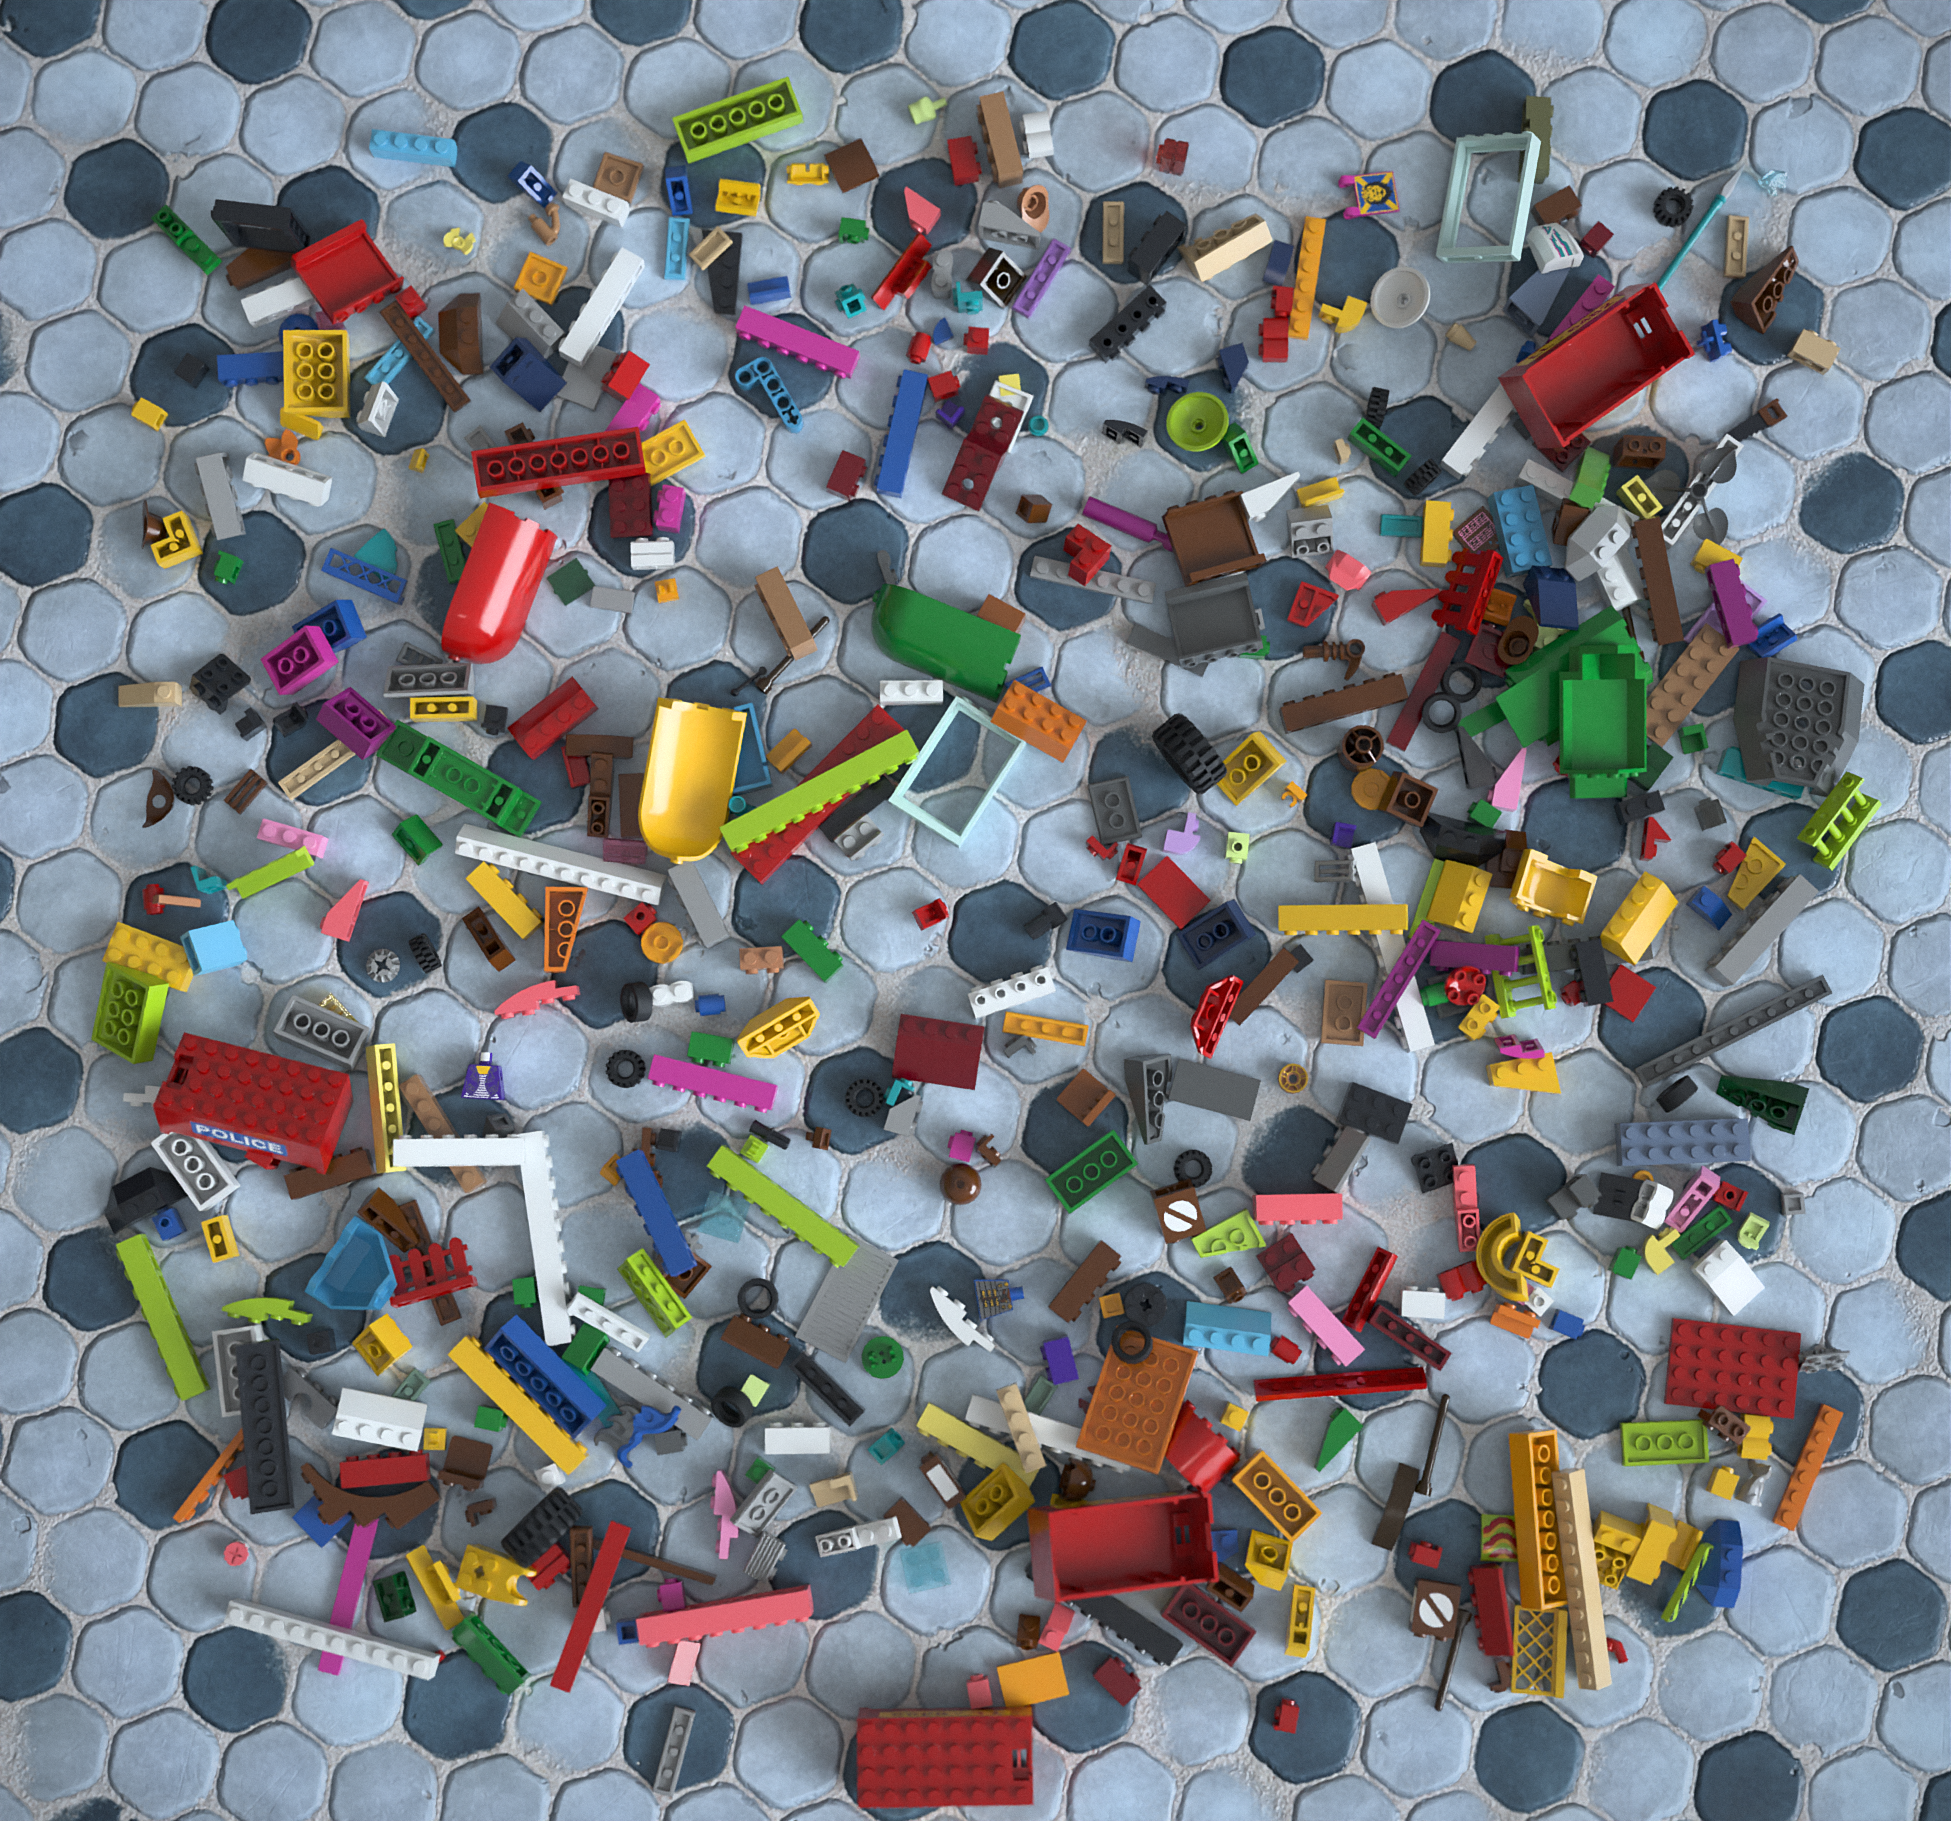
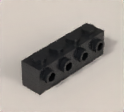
M1149 285L1089 340V346L1105 363L1110 359L1112 361L1115 360L1125 345L1129 347L1136 340L1135 336L1139 332L1144 333L1151 326L1150 322L1156 318L1158 320L1164 315L1167 302Z

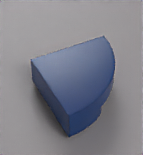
M946 318L941 319L934 328L933 341L935 346L954 338Z

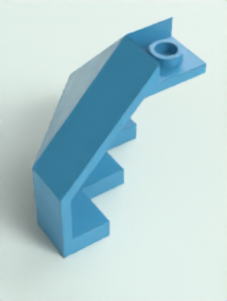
M354 1216L343 1229L337 1243L327 1253L322 1266L310 1279L304 1292L330 1309L381 1310L397 1286L382 1234L357 1216Z

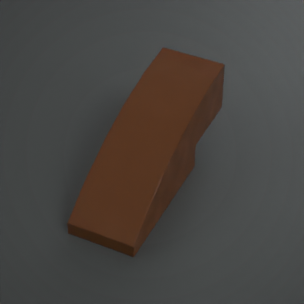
M567 734L565 756L591 758V753L596 751L614 753L613 759L629 760L633 758V737Z

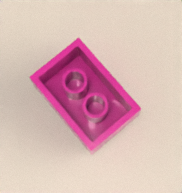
M304 626L260 659L279 695L296 694L339 662L320 626Z

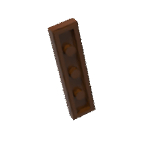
M572 1525L569 1528L573 1608H579L594 1567L592 1526Z

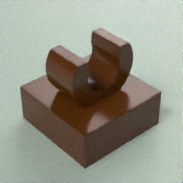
M816 1127L815 1133H806L805 1140L813 1141L812 1148L828 1150L832 1130Z

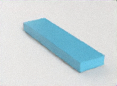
M419 316L413 321L426 341L435 332ZM399 338L364 377L372 386L382 381L389 384L412 358Z

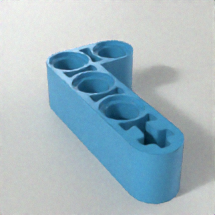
M757 358L737 370L735 378L740 389L748 391L761 384L788 432L798 433L802 430L804 424L802 416L768 358ZM762 365L769 367L764 373L758 371ZM744 375L751 377L746 383L740 381ZM771 383H777L779 385V387L776 390H770L768 388V386ZM786 400L789 404L787 407L781 408L778 406L780 401ZM790 413L793 419L797 421L796 425L790 422V418L788 416Z

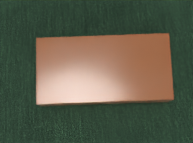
M169 895L153 896L152 904L199 908L201 900Z

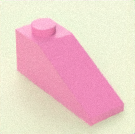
M1522 747L1492 786V789L1487 792L1486 802H1489L1490 805L1498 810L1508 812L1517 810L1527 748Z
M1702 1165L1689 1181L1665 1217L1664 1222L1682 1233L1719 1188L1720 1177Z

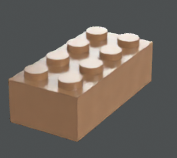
M1004 91L980 96L979 104L976 105L978 123L982 128L983 143L986 144L988 163H991L993 183L997 182L999 189L1022 184L1023 167Z
M778 566L756 576L755 579L758 584L754 585L788 656L793 655L795 661L818 651L815 641Z

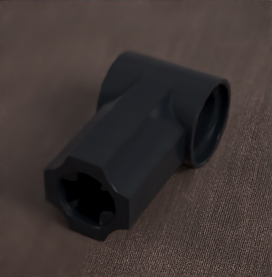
M1054 902L1042 910L1041 914L1023 926L1034 941L1051 928L1055 929L1064 923L1068 918L1058 903Z

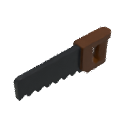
M1776 398L1726 434L1741 442L1743 438L1747 439L1748 436H1753L1754 433L1757 434L1759 430L1763 431L1764 428L1773 427L1788 416L1778 403L1779 399ZM1771 407L1778 418H1772L1767 409Z

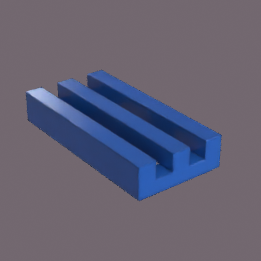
M1040 667L1005 683V687L1008 691L1014 680L1021 682L1041 673V677L1023 685L1030 687L1044 680V684L1032 689L1035 692H1039L1050 687L1051 684L1043 667Z

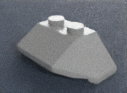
M1618 505L1595 507L1568 537L1566 562H1564L1563 568L1576 582H1580L1603 568L1630 537L1632 519Z

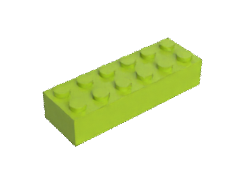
M788 76L672 118L688 164L804 123L800 106Z

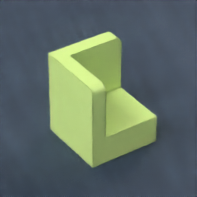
M751 1374L741 1391L749 1397L753 1406L757 1407L770 1383L764 1382Z

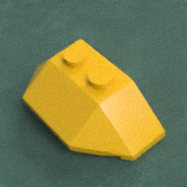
M809 996L786 998L750 1019L736 1040L746 1057L775 1058L809 1038L820 1013Z

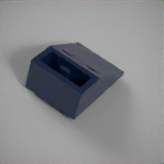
M516 337L490 366L503 383L539 412L567 384L527 338Z

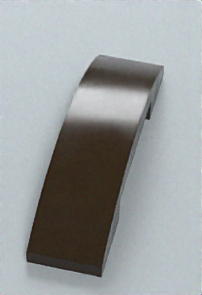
M1399 1462L1380 1523L1376 1527L1371 1544L1389 1551L1393 1550L1411 1504L1420 1472L1419 1469Z

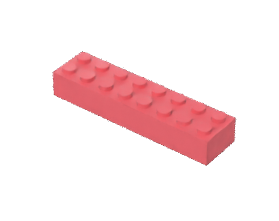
M810 1584L691 1604L683 1609L665 1612L662 1609L645 1612L637 1617L636 1624L640 1646L646 1645V1648L659 1646V1643L667 1641V1644L679 1643L682 1638H689V1641L701 1639V1636L705 1634H710V1637L721 1636L724 1631L731 1630V1633L743 1632L746 1627H753V1630L765 1628L766 1624L774 1623V1626L787 1624L788 1620L793 1619L796 1622H804L808 1620V1617L812 1616L814 1607Z

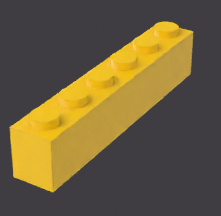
M1278 905L1279 931H1284V935H1297V931H1305V935H1318V931H1326V935H1339V931H1347V935H1360V930H1369V934L1372 935L1381 934V930H1390V934H1403V930H1408V905Z

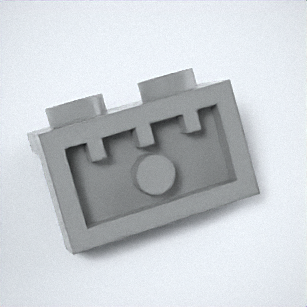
M864 813L834 837L833 840L844 854L853 861L862 858L869 847L878 845L884 834L878 829L871 818Z

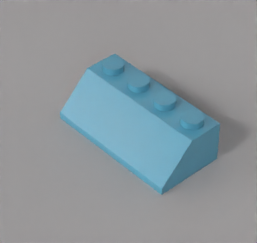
M1187 1301L1181 1341L1183 1345L1268 1357L1271 1337L1270 1312Z

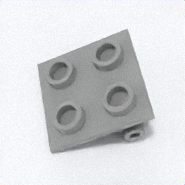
M1836 1348L1820 1349L1819 1354L1817 1350H1813V1352L1812 1350L1801 1351L1798 1357L1799 1363L1802 1362L1798 1372L1806 1371V1373L1810 1374L1821 1369H1827V1371L1838 1370L1850 1351H1841Z

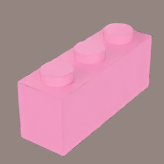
M264 818L257 835V839L291 850H296L305 845L309 854L318 858H323L329 840L322 835Z

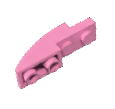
M718 1469L717 1473L713 1474L712 1487H715V1496H711L710 1509H714L713 1515H722V1518H718L717 1531H721L720 1540L716 1541V1553H719V1559H728L731 1538L739 1537L740 1528L730 1521L731 1517L738 1510V1506L727 1475L723 1469Z

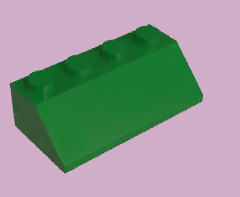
M474 1612L469 1614L450 1632L453 1635V1641L459 1647L463 1646L468 1651L466 1654L469 1659L474 1663L477 1661L480 1664L483 1674L489 1679L492 1678L497 1683L496 1687L502 1694L506 1693L510 1696L531 1675Z

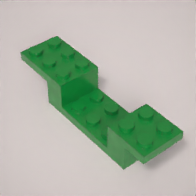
M398 719L394 724L396 726L395 731L381 745L376 756L477 812L517 837L522 838L542 804L541 801L433 738L427 737Z

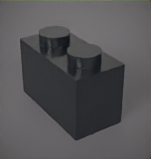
M1659 790L1619 802L1613 806L1620 826L1665 810Z

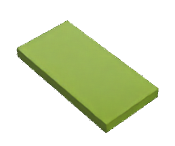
M1689 1419L1620 1423L1622 1466L1709 1463L1707 1428L1701 1424L1703 1420Z

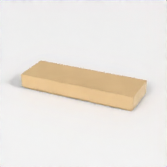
M1103 201V264H1123L1124 202Z
M1727 216L1724 278L1744 279L1746 277L1749 217Z

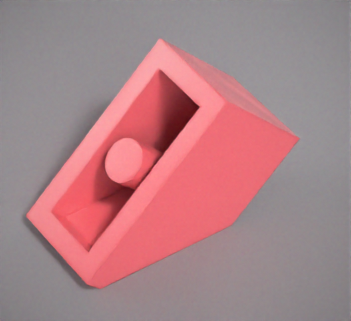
M906 187L904 194L911 228L916 233H923L927 236L941 216L940 209Z

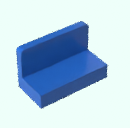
M787 276L747 283L751 305L791 298Z

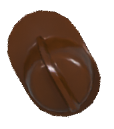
M144 500L142 510V549L144 545H152L166 539L167 535L163 519L148 512L147 501Z
M1518 616L1508 624L1498 645V654L1505 663L1511 665L1520 664L1531 654L1539 635L1538 625L1531 617Z

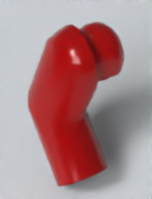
M1606 1637L1607 1651L1615 1654L1618 1664L1627 1662L1628 1657L1622 1642Z

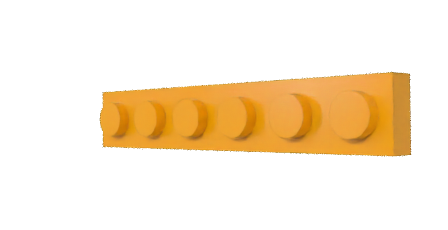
M1305 217L1292 312L1288 327V338L1308 340L1326 219Z

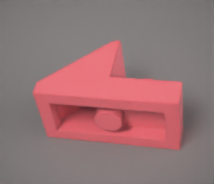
M1055 1603L1038 1639V1643L1057 1652L1065 1634L1068 1633L1075 1611Z

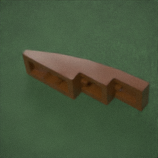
M1283 947L1237 997L1229 1017L1240 1026L1299 963V960Z

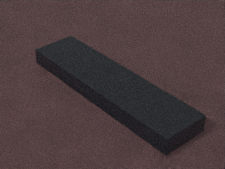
M883 774L878 781L869 785L818 827L828 840L833 843L834 837L864 813L868 815L888 799L896 789Z

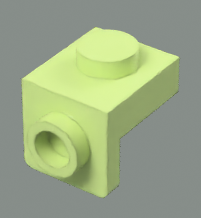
M1750 1212L1737 1231L1739 1243L1745 1248L1757 1250L1760 1239L1770 1225L1769 1221Z

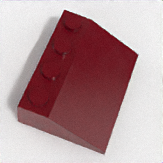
M901 1014L892 1078H904L906 1080L975 1090L985 1027Z

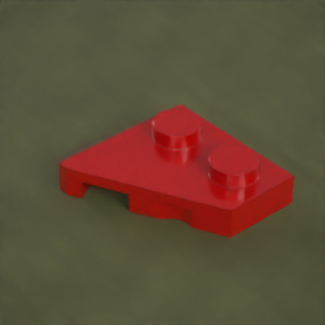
M1301 581L1287 622L1307 628L1338 599L1339 595Z

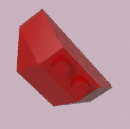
M1229 975L1207 985L1200 997L1197 1010L1191 1018L1189 1027L1197 1051L1209 1059L1214 1054L1244 981L1234 975Z

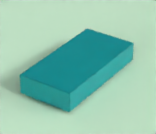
M1381 514L1379 536L1421 538L1423 516Z

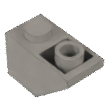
M915 1095L891 1108L884 1130L909 1137L910 1133L914 1134L917 1122L914 1121L915 1114H920L923 1101H920L921 1096Z

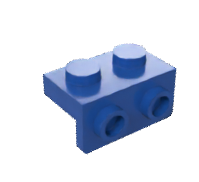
M1778 613L1757 626L1758 639L1747 644V647L1758 658L1771 657L1797 641V635L1784 623L1783 615Z

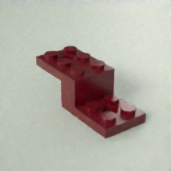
M988 394L985 395L972 429L962 442L942 495L978 512L981 510L994 476L1004 462L1024 411ZM992 418H1000L1002 426L995 427L992 424ZM964 479L972 480L973 488H966L963 483Z

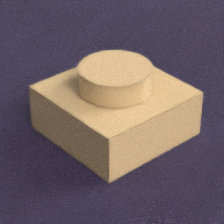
M1343 438L1335 440L1333 449L1339 465L1347 463L1350 458L1349 455H1351L1348 443H1344Z

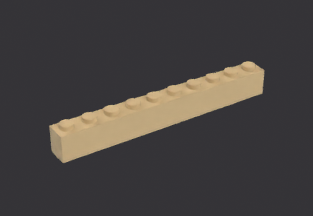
M1564 1468L1551 1474L1579 1689L1597 1691L1611 1685L1612 1682L1584 1468Z

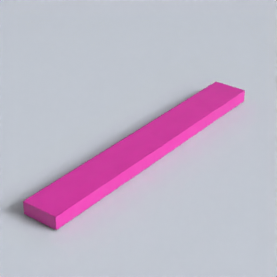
M379 1519L367 1528H363L361 1525L359 1527L356 1524L354 1525L329 1624L352 1629ZM322 1651L317 1671L340 1675L344 1656Z

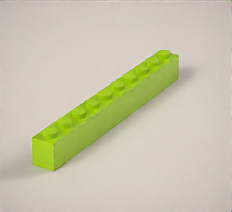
M905 730L719 827L730 850L740 853L748 848L749 843L753 841L759 843L767 838L766 835L772 831L778 833L786 828V824L792 821L795 824L803 820L805 814L819 812L824 808V804L838 802L842 799L841 795L847 792L853 794L861 789L860 786L864 783L872 784L880 779V775L884 773L889 775L897 771L899 765L903 763L908 765L916 761L919 751L908 730Z

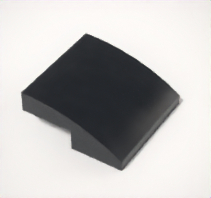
M1105 420L1103 423L1102 434L1118 444L1125 438L1142 448L1146 442L1148 430L1140 426L1120 420Z

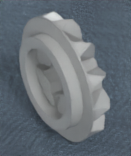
M388 949L375 950L368 956L366 963L367 974L377 982L393 980L400 969V961L397 955ZM386 960V966L390 970L382 969L379 971L380 966L377 965L376 961L383 962Z

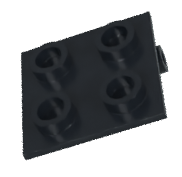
M1452 1143L1444 1144V1146L1435 1149L1432 1148L1429 1151L1426 1150V1152L1418 1155L1415 1154L1410 1158L1412 1165L1415 1166L1422 1193L1453 1183L1452 1165H1458Z

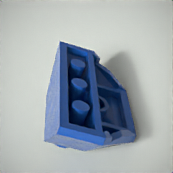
M1716 1519L1704 1531L1698 1544L1699 1547L1700 1544L1708 1542L1714 1548L1694 1585L1711 1606L1734 1608L1741 1590L1743 1540L1740 1522Z

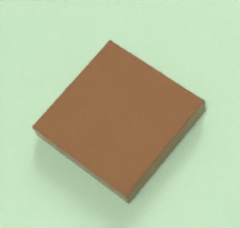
M604 152L592 188L631 204L644 169V164Z

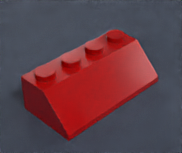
M572 676L507 727V729L532 760H535L597 711L598 707Z
M1495 1562L1469 1566L1470 1572H1467L1468 1584L1472 1585L1473 1588L1470 1600L1472 1607L1476 1609L1473 1621L1475 1629L1478 1628L1479 1637H1476L1478 1650H1482L1485 1656H1515L1502 1568Z

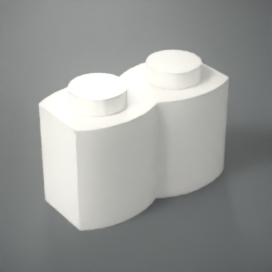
M1047 111L1024 114L1023 121L1019 122L1021 134L1026 136V141H1023L1024 154L1028 153L1029 159L1054 155Z
M677 981L670 986L659 984L649 988L652 994L653 1006L666 1007L674 1002L688 1003L695 999L693 984L688 981Z
M1646 1179L1640 1188L1639 1199L1632 1208L1631 1219L1658 1230L1664 1221L1665 1210L1671 1204L1673 1190Z

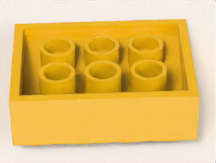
M283 330L284 413L326 418H350V343L347 330Z

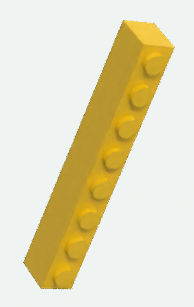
M470 1335L465 1336L447 1355L567 1475H570L589 1456L586 1452L588 1450L587 1447L580 1441L576 1442L481 1347L482 1343L474 1335L472 1337Z

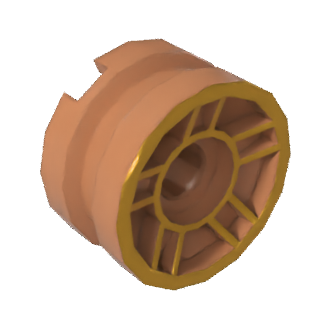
M1299 1064L1286 1065L1278 1075L1279 1086L1286 1093L1290 1094L1299 1093L1306 1087L1308 1082V1074ZM1293 1074L1297 1078V1081L1294 1083L1289 1081V1076Z

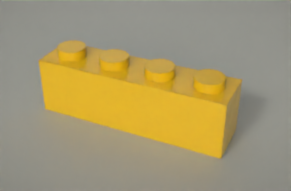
M483 861L465 879L512 929L526 941L544 924L540 920L543 916L535 908L531 910L526 905L529 901L521 893L517 895L512 890L514 885L506 877L503 880L498 875L500 871L493 863L488 865Z

